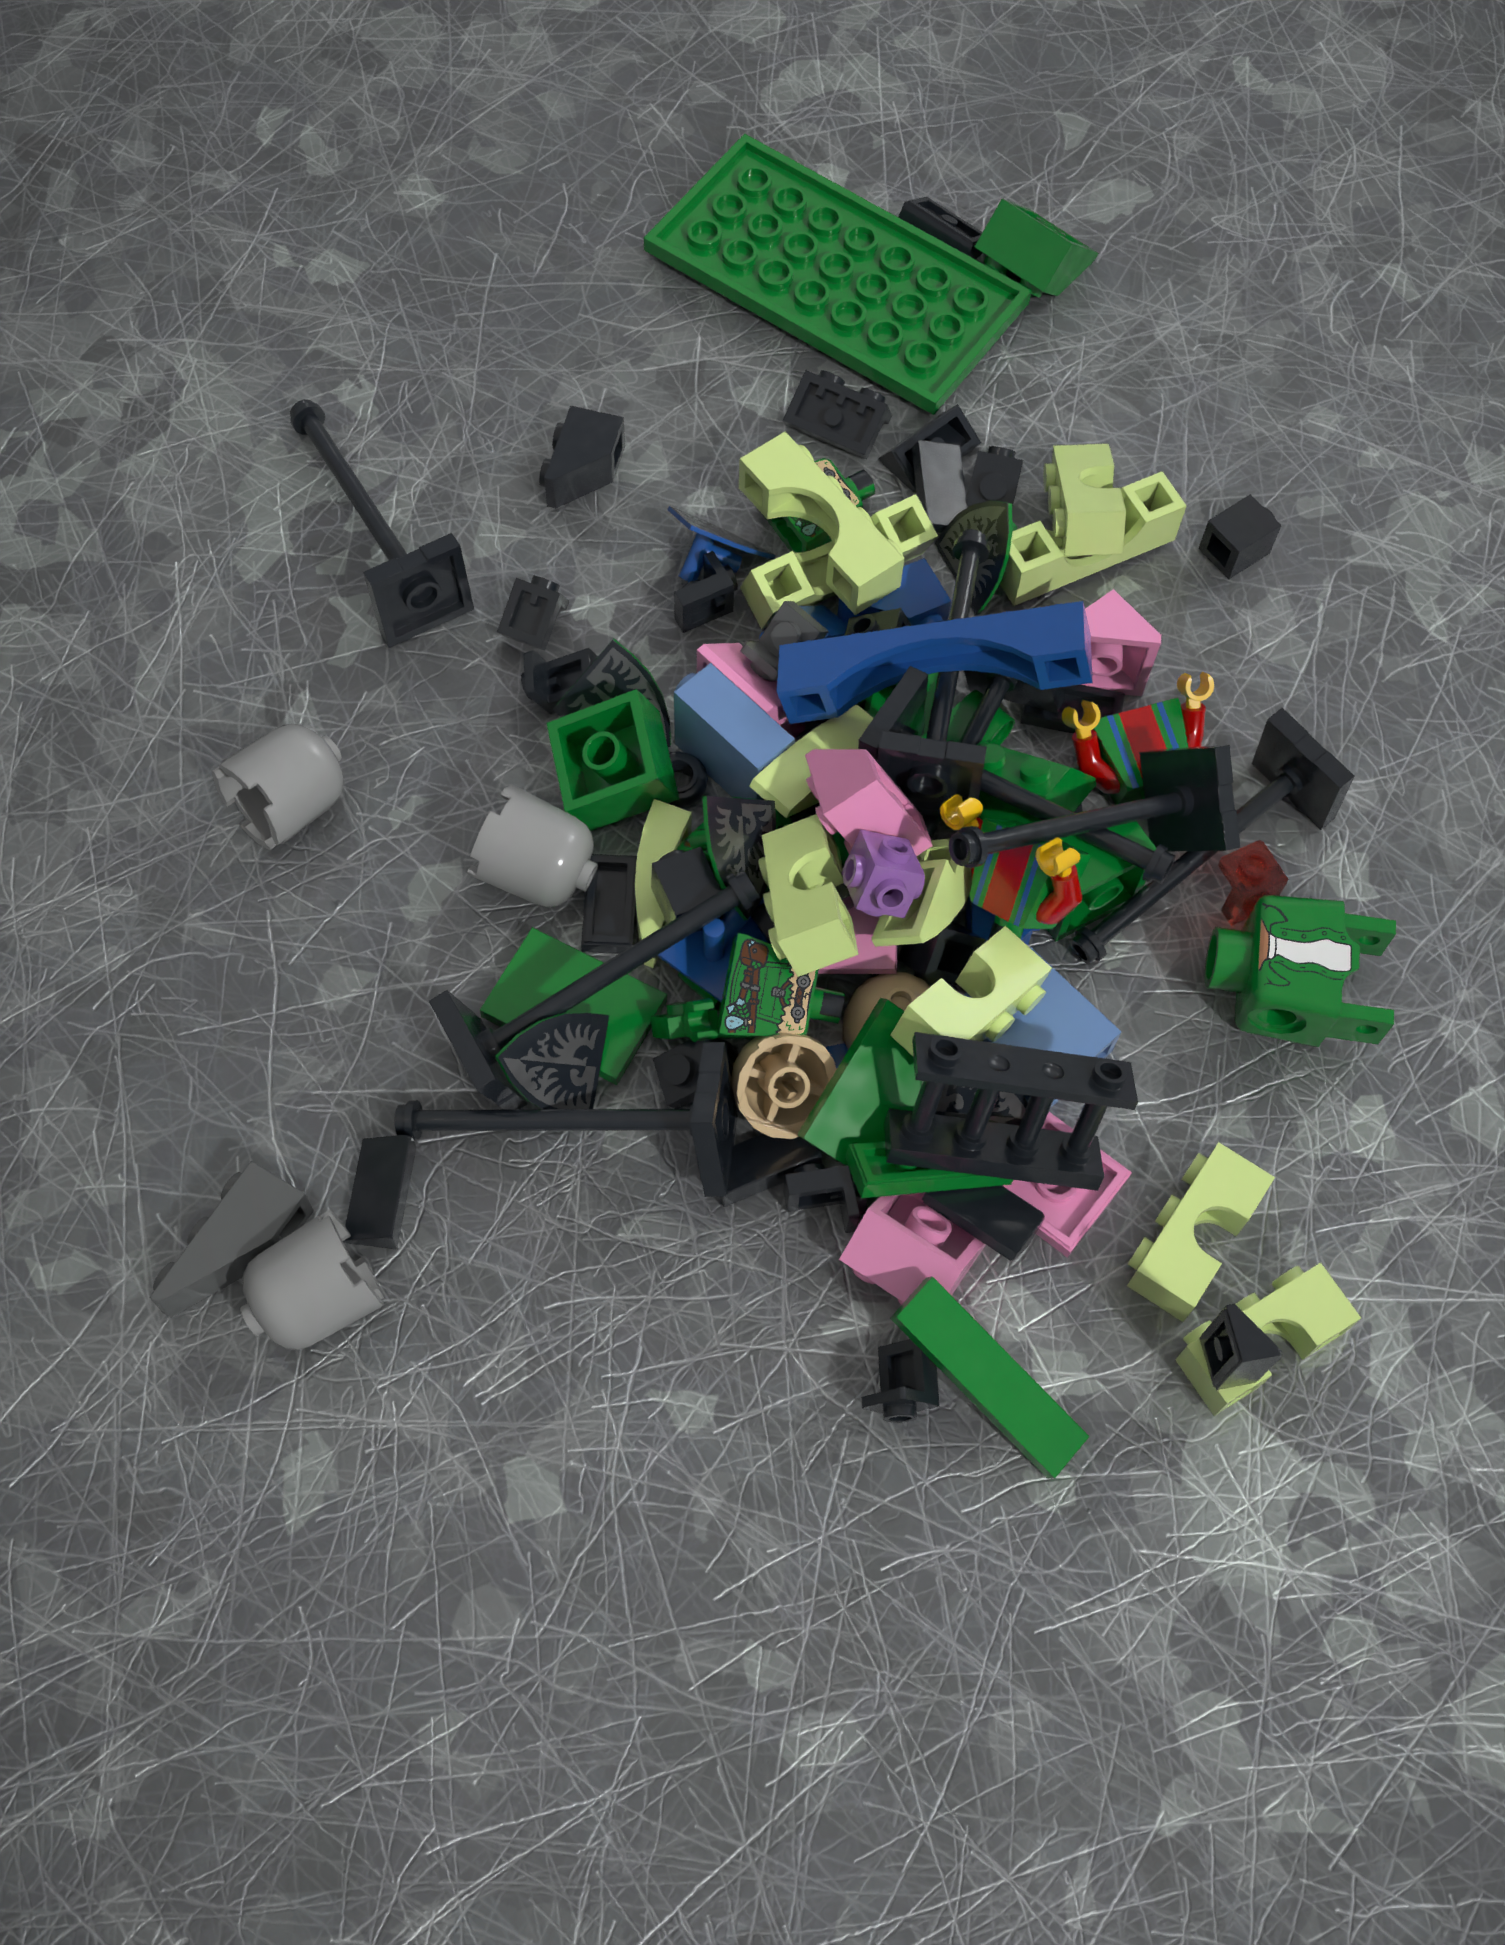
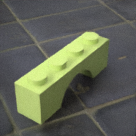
M783 432L740 458L739 489L766 519L777 517L802 518L815 523L829 535L834 547L828 554L826 584L855 615L901 586L905 558L900 547L892 539H886L873 525L869 514L863 508L856 507L843 493L839 482L833 476H827L816 465L811 453L805 446L798 445L786 432Z
M1163 471L1121 488L1126 508L1123 554L1065 556L1062 539L1054 538L1053 531L1047 530L1041 521L1012 531L1009 559L1000 582L1001 587L1012 604L1016 606L1174 541L1187 506Z
M916 494L871 516L873 525L886 539H892L900 547L905 558L904 563L922 555L938 537ZM833 541L802 553L791 551L750 570L740 589L761 629L768 627L784 601H794L799 606H813L836 595L826 584L828 554L834 547Z

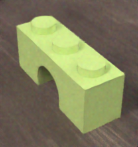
M1109 444L1053 446L1052 463L1044 464V491L1048 492L1049 514H1053L1054 538L1062 539L1065 556L1123 554L1126 508L1121 489L1113 488L1114 462Z
M817 814L763 834L762 841L765 857L760 858L758 862L763 879L770 889L769 892L763 894L768 914L775 923V927L769 929L768 933L771 945L778 959L787 958L799 977L859 955L852 917L835 886L843 884L840 851L833 836L822 825Z
M1005 926L973 952L955 981L971 997L958 993L941 978L907 1006L891 1036L912 1056V1039L915 1032L983 1041L988 1037L992 1042H995L1015 1021V1018L1012 1016L1019 1010L1023 1015H1026L1041 1001L1046 991L1040 986L1053 968Z
M1219 1142L1208 1158L1198 1153L1181 1179L1190 1185L1182 1200L1172 1194L1155 1220L1156 1223L1164 1227L1155 1242L1144 1237L1128 1262V1265L1134 1268L1136 1272L1127 1286L1184 1322L1199 1302L1222 1264L1199 1247L1194 1236V1226L1201 1223H1211L1237 1236L1249 1221L1275 1177Z
M1321 1263L1305 1273L1298 1265L1271 1283L1276 1290L1261 1300L1255 1293H1252L1236 1303L1264 1333L1276 1334L1285 1338L1302 1360L1345 1334L1361 1319L1360 1315ZM1209 1320L1183 1338L1188 1346L1176 1358V1362L1212 1414L1216 1416L1257 1390L1272 1376V1373L1268 1370L1257 1382L1216 1390V1387H1213L1200 1342L1202 1333L1212 1323Z

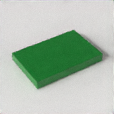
M532 927L480 1008L481 1017L502 1027L599 967L604 962ZM626 974L565 1012H588L609 1015L599 1077L618 1085L652 1028L650 1017L659 1015L667 1003V994Z
M880 998L797 1134L798 1137L843 1166L848 1165L845 1155L849 1144L885 1141L884 1121L888 1109L913 1111L923 1082L915 1080L914 1057L891 1036L904 1010L888 999Z

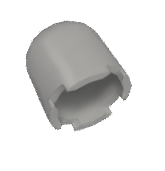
M300 724L282 725L271 730L222 760L219 767L212 771L214 785L224 805L228 807L235 802L247 819L246 822L240 825L241 828L256 843L268 850H271L276 845L284 844L330 809L338 801L344 786L342 768L339 763L342 760V756L336 744L325 735L320 737L316 732Z
M509 784L501 793V797L508 800V802L505 804L500 815L490 811L481 827L470 857L479 862L475 866L471 865L467 874L534 904L544 907L559 906L572 896L576 888L586 891L596 873L598 864L590 860L594 848L593 835L587 825L576 817L513 784Z
M331 1209L261 1252L248 1263L243 1273V1292L248 1303L240 1307V1312L255 1336L265 1332L277 1345L285 1349L301 1350L384 1306L381 1300L384 1298V1295L364 1256L353 1261L343 1243L351 1235Z

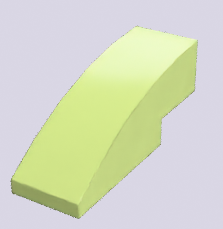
M855 705L840 717L827 720L774 759L753 778L749 787L764 800L775 801V809L785 818L819 803L806 781L811 776L805 755L813 749H858L859 738L869 726L873 717L861 707Z
M654 799L645 821L637 853L635 898L639 941L667 924L651 889L652 863L659 861L665 854L675 851L692 833V812ZM658 956L647 961L644 965L654 968Z
M950 839L931 840L933 846L916 856L925 874L922 893L917 899H913L905 918L889 915L879 917L871 938L875 947L924 943L944 930L963 908L971 891V868L957 865L952 860L949 853Z

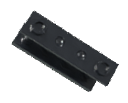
M920 1032L914 1033L912 1043L915 1080L923 1082L913 1111L888 1109L884 1121L886 1163L1087 1190H1099L1104 1179L1099 1139L1095 1134L1107 1107L1136 1109L1138 1098L1131 1062ZM946 1084L977 1088L966 1118L935 1114ZM1000 1092L1031 1096L1019 1126L988 1122ZM1054 1099L1084 1103L1072 1133L1042 1129Z

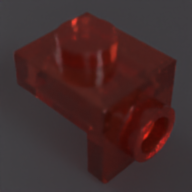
M1255 841L1221 857L1218 867L1232 887L1221 908V912L1229 924L1233 926L1248 918L1259 898L1265 895L1280 896L1289 879L1263 841Z

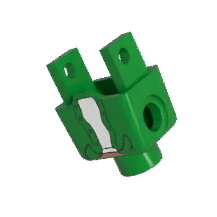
M1265 895L1256 902L1241 930L1221 927L1213 929L1205 961V987L1236 992L1235 1024L1243 1032L1317 1048L1325 1037L1379 1045L1394 1025V1010L1343 1003L1342 987L1344 980L1359 970L1360 954L1381 956L1396 935V920L1345 913V903L1340 900Z

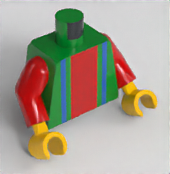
M1202 671L1199 688L1191 692V675L1187 673L1182 674L1177 680L1179 692L1186 697V702L1180 704L1178 698L1100 718L1098 706L1093 702L1082 700L1081 706L1083 707L1084 715L1080 721H1078L1077 711L1074 708L1066 707L1062 712V720L1065 725L1074 728L1076 731L1072 735L1078 770L1095 777L1096 787L1103 793L1110 794L1116 804L1144 799L1139 752L1156 749L1201 747L1204 737L1206 706L1201 701L1210 697L1214 691L1213 678Z
M958 794L948 799L940 807L943 821L954 830H960L967 826H976L983 833L1024 824L1018 820L984 818L982 820L977 818L983 811L981 802L971 797L963 802L962 797ZM1056 837L1051 841L988 854L983 865L971 868L972 885L970 898L972 903L995 915L988 940L1005 926L1019 939H1021L1024 929H1053L1058 922L1081 903L1082 892L1079 880L1089 862L1091 854L1063 842L1059 837Z

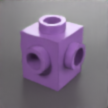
M861 829L841 872L843 883L848 888L855 908L875 917L889 915L905 918L913 899H917L921 895L925 882L924 870L920 866L909 839Z

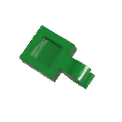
M710 998L667 1004V1014L650 1017L652 1034L655 1038L675 1039L689 1037L693 1042L718 1037L716 1029L718 1020L717 1010H712L714 1002Z

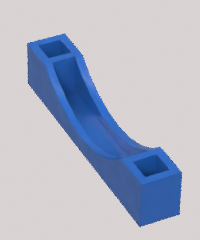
M1084 602L1055 604L780 645L777 694L789 723L793 724L838 718L858 702L883 688L899 683L910 666L927 674L965 670L996 673L1021 680L1040 690L1093 683L1091 634Z

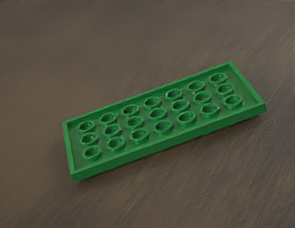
M745 133L644 237V251L932 415H935L1029 304L1032 292L1027 287Z

